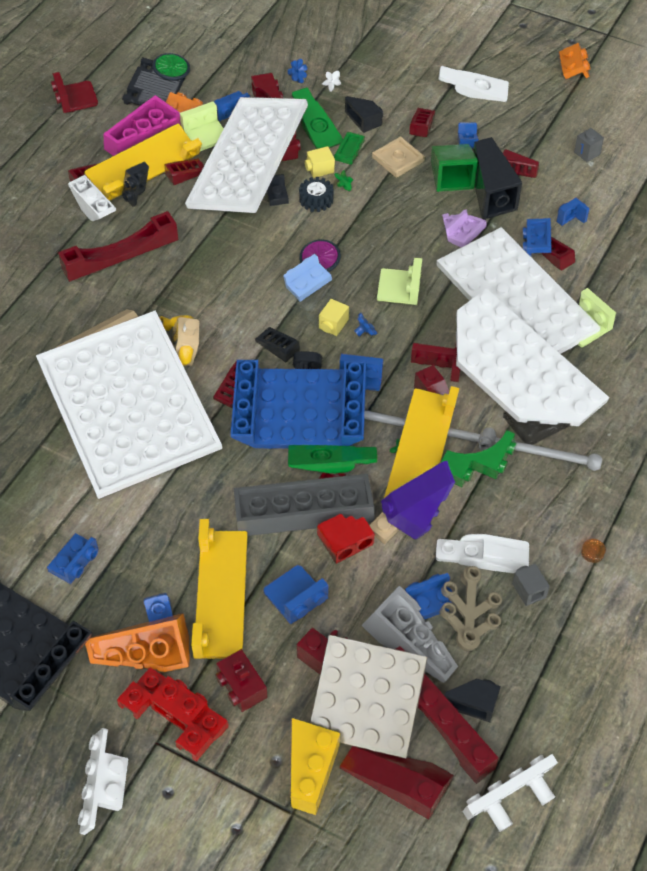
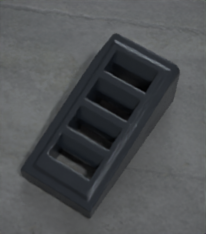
M268 327L255 338L258 344L285 363L296 352L300 351V342L271 327Z

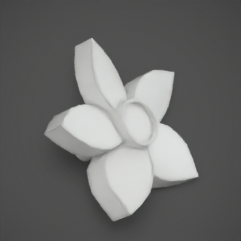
M335 71L333 74L326 72L327 80L322 85L328 86L330 91L334 89V85L339 86L341 84L339 80L340 72Z

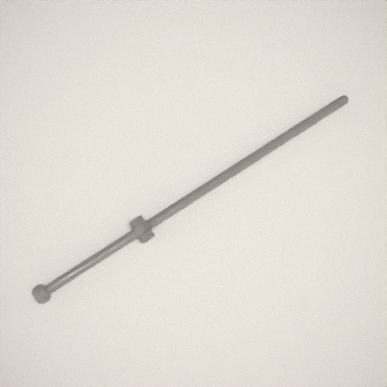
M365 410L364 419L404 427L405 418ZM449 428L447 435L449 437L478 442L481 451L492 447L501 439L497 438L496 431L492 428H485L480 434ZM515 441L517 443L515 450L584 464L592 471H597L601 468L602 457L597 453L584 456Z

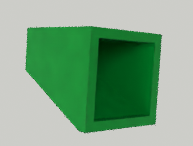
M469 144L432 146L431 165L437 192L474 189L478 161Z

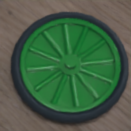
M165 53L154 59L153 70L159 77L175 81L183 79L189 74L190 65L184 57L178 54Z

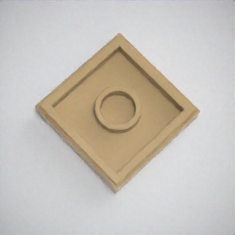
M401 136L372 152V158L396 178L425 161V156Z

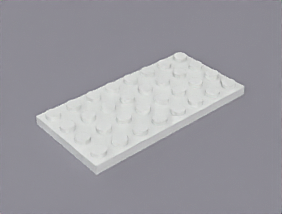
M240 97L185 202L187 208L256 213L308 106L306 99Z
M502 227L437 260V267L469 301L487 288L560 354L600 331V326Z

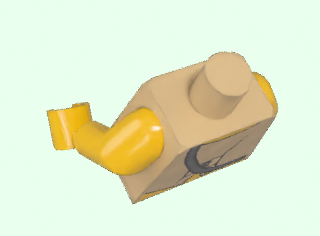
M189 315L176 316L171 319L164 316L159 317L166 331H170L173 327L172 345L182 365L192 366L199 345V320Z

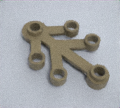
M468 566L460 576L462 583L466 586L465 603L456 593V584L448 581L441 588V593L452 603L447 602L440 608V615L447 619L457 632V645L464 651L475 650L480 644V636L489 630H495L501 624V618L497 614L491 613L483 624L474 628V620L491 608H497L502 602V597L498 593L492 592L484 602L475 607L476 585L481 580V572L475 566ZM446 587H449L452 592H449ZM491 598H494L497 603H494ZM445 608L449 609L451 613H447ZM456 609H457V610L459 611V613L463 616V618H464V625H463L462 622L456 617V615H455ZM490 619L494 620L496 624L491 623Z

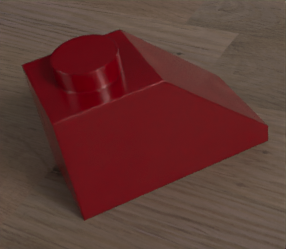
M434 365L415 373L414 389L417 388L440 395L449 394L445 379Z

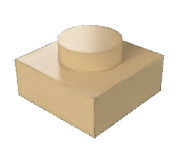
M383 512L370 524L371 529L375 533L374 537L384 544L399 531L398 528L388 522Z

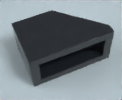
M349 96L345 97V113L363 133L382 126L383 110L374 101Z
M476 678L445 692L444 696L459 713L490 723L501 686L496 685L491 680Z

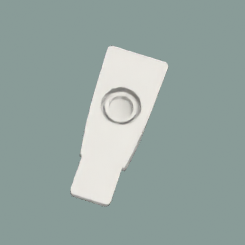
M444 66L440 67L439 80L454 84L458 93L470 98L507 101L508 81Z
M487 534L465 535L460 541L438 539L436 560L455 562L460 565L475 566L492 571L515 573L520 567L529 566V543L527 541Z

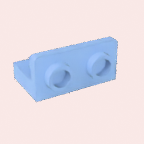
M316 254L306 258L302 263L288 270L283 276L286 288L300 302L332 280L331 274L319 264Z

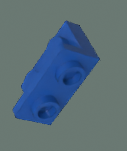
M237 91L213 101L217 107L218 121L231 116L240 97L250 98V95Z
M551 218L527 219V227H523V239H527V242H523V250L530 257L531 253H551Z
M341 354L340 369H344V361H366L365 389L380 390L383 373L382 358Z
M75 533L47 566L48 572L71 585L75 578H79L82 575L84 567L89 561H93L97 556L99 549L96 539L91 537L87 540Z
M448 573L433 575L429 580L421 583L414 582L405 589L420 606L421 610L419 612L424 620L439 615L440 608L445 603H452L441 593L443 585L450 581ZM446 587L449 592H452L449 587Z

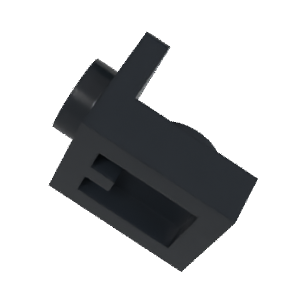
M284 174L274 175L266 191L270 206L289 203Z

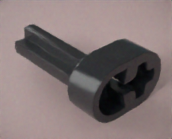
M298 351L293 356L292 365L295 369H321L323 357L317 352Z

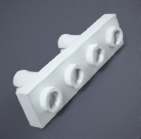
M553 754L546 758L543 755L538 756L530 762L531 767L524 771L521 767L509 775V781L503 784L499 780L488 787L489 793L481 797L478 793L466 801L468 806L462 812L467 820L483 811L484 813L488 812L499 832L505 830L513 824L500 804L505 797L526 785L531 787L542 806L555 798L543 776L544 773L551 770L558 763Z

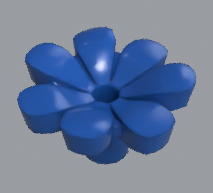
M302 59L294 60L291 62L292 68L288 69V75L292 76L291 79L293 81L303 83V78L307 77L306 72H304L307 70V66L303 64Z
M360 312L357 318L360 326L354 330L358 336H361L364 332L369 333L371 336L378 334L371 323L368 324V321Z

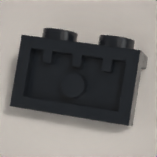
M145 161L125 170L122 196L132 207L137 205L138 195H141L146 188L149 166Z

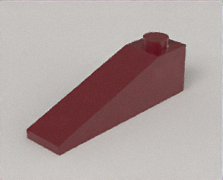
M356 746L351 747L340 765V769L428 820L454 777L453 774L431 762L408 757L402 758Z

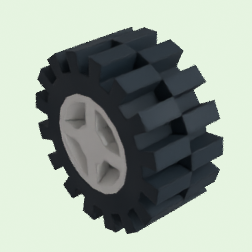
M310 177L309 181L305 179L304 183L300 184L299 202L302 207L305 206L306 210L310 208L311 212H314V209L320 212V209L325 211L326 207H331L334 199V188L329 180L325 182L323 177L321 180H319V177H316L314 180L313 177Z

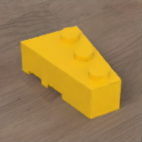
M292 718L291 807L316 815L340 747V733Z

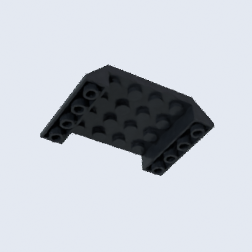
M1 580L0 699L15 709L31 711L93 633L74 620L68 625L3 585Z

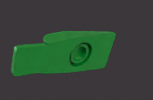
M306 87L292 92L293 99H306L308 103L300 122L315 148H331L341 144L342 136L324 109L315 101L310 90Z
M339 445L288 446V466L291 468L336 474L351 471L354 469L355 463H377V447Z

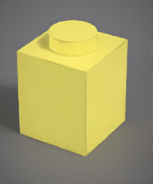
M329 147L307 152L305 167L307 171H310L313 178L334 173L335 159Z
M330 299L319 314V329L337 336L349 320V306Z

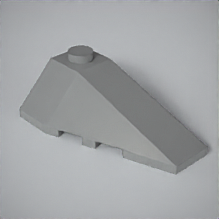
M398 586L361 626L387 648L396 649L401 646L405 652L428 657L425 672L444 683L458 666L443 642L438 641L432 633L433 627L430 622H425L419 612L421 608L418 603L403 588Z

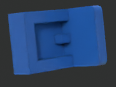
M459 122L458 143L469 144L473 149L474 142L479 141L477 123Z
M574 198L559 207L556 222L563 226L576 217L582 223H585L588 218L589 207L579 199Z
M167 593L144 598L149 622L173 616L170 598Z

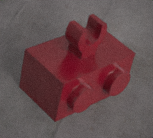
M312 627L297 643V658L319 675H321L328 639ZM334 630L330 635L338 636V631Z
M242 649L216 663L217 673L215 677L219 685L227 688L229 691L227 696L234 707L237 705L241 712L268 698L266 685Z

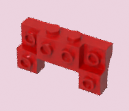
M151 667L137 683L133 681L117 699L118 706L122 709L124 707L129 709L137 720L151 705L154 711L184 731L175 741L176 747L179 750L183 748L188 751L196 762L208 747L221 737L229 727L228 720L208 707L207 700L203 695L198 692L194 694L188 690L187 685L181 680H174L169 676L166 678Z

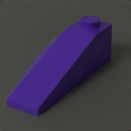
M443 461L392 491L381 500L383 513L390 524L413 539H419L430 530L432 518L437 517L440 512L438 510L440 503L446 501L455 484L448 462Z

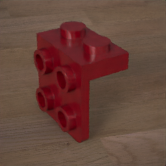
M60 72L52 73L54 81H51L53 92H56L55 98L57 104H61L63 113L98 105L91 81L64 85Z

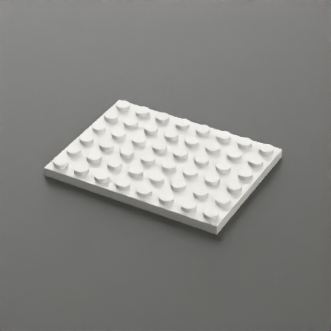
M156 310L36 355L98 499L222 449V444Z

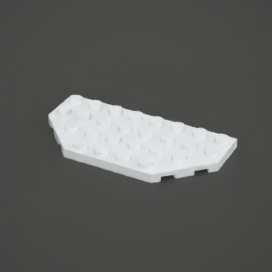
M487 288L457 310L456 365L517 422L540 421V424L557 425L558 423H570V426H580L609 400V397Z

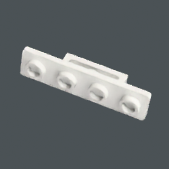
M105 728L92 735L89 742L91 756L85 769L88 777L87 784H85L82 791L84 805L78 818V824L81 825L80 834L86 835L95 827L97 806L119 811L123 805L128 758L105 753L108 729Z

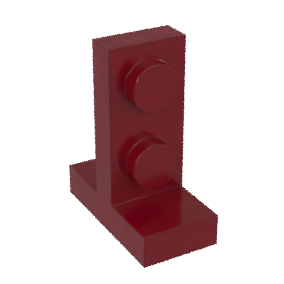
M413 343L411 363L452 368L450 381L459 382L461 369L456 365V344L455 348Z

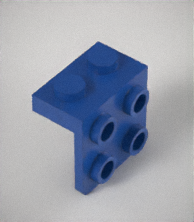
M297 565L264 588V594L290 624H293L328 599V584L323 578L315 582L302 566Z

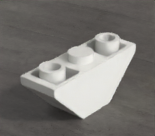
M85 175L68 183L81 210L91 221L101 219L116 211L115 206Z

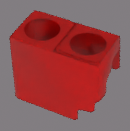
M339 514L317 526V535L335 564L374 544L375 533L364 517L355 519L353 516L345 518L342 514Z

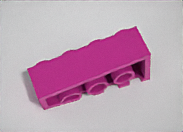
M155 95L103 134L104 150L115 156L176 124L181 126L180 112Z

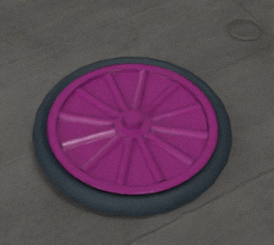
M324 239L313 240L307 243L299 254L300 263L316 254L319 264L328 272L336 268L341 259V253L337 245Z

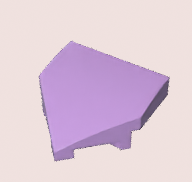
M467 209L457 215L449 216L448 213L442 214L448 241L459 247L469 244L487 227L486 220L467 215Z

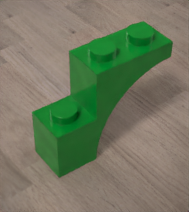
M507 430L495 445L477 453L463 454L447 450L441 462H448L455 485L463 487L465 481H470L474 470L497 479L499 473L503 474L507 467L508 461L506 459L508 455H513L516 449L515 433Z

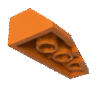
M183 613L90 637L85 643L89 661L92 664L135 667V669H149L151 667L161 672L190 666L189 634Z

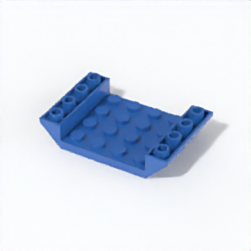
M237 360L231 438L253 448L288 449L289 445L351 446L364 440L366 361H344V369H260L258 360Z

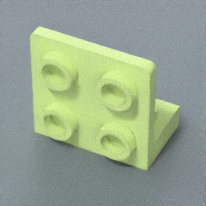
M214 102L180 113L181 127L190 140L193 141L199 138L202 142L200 151L216 145L224 128L217 119V107Z
M414 258L413 266L409 265V271L382 268L377 300L417 305L422 258Z
M588 288L581 291L579 306L600 326V331L579 342L578 345L580 347L586 346L613 329L616 315L614 310Z

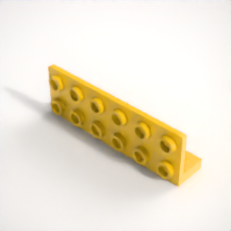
M176 124L87 169L84 174L111 201L122 195L125 170L145 161L149 166L147 181L165 172L164 164L189 160L197 156L202 142L199 138L193 141L190 140L180 124Z
M451 386L449 394L445 393L444 395L417 388L414 389L384 498L392 491L440 463L460 388Z
M200 519L198 537L200 561L196 623H193L191 646L194 659H224L240 649L243 650L247 532L214 531V528H210L209 519Z

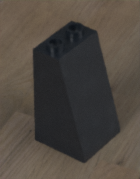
M492 137L475 141L473 152L478 161L475 190L481 218L486 220L518 210L522 187L521 179Z

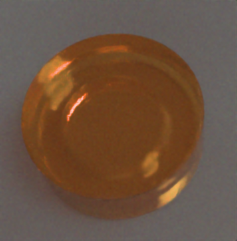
M589 539L584 542L581 554L588 562L597 563L604 558L606 547L600 540Z

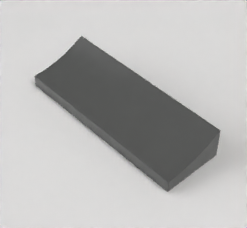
M368 474L234 488L238 531H246L247 536L315 529L320 523L339 514H342L345 518L353 516L355 519L364 517L368 523L374 521V503Z

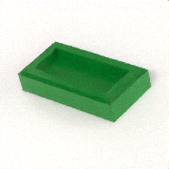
M347 132L334 155L335 161L352 165L365 141V136Z

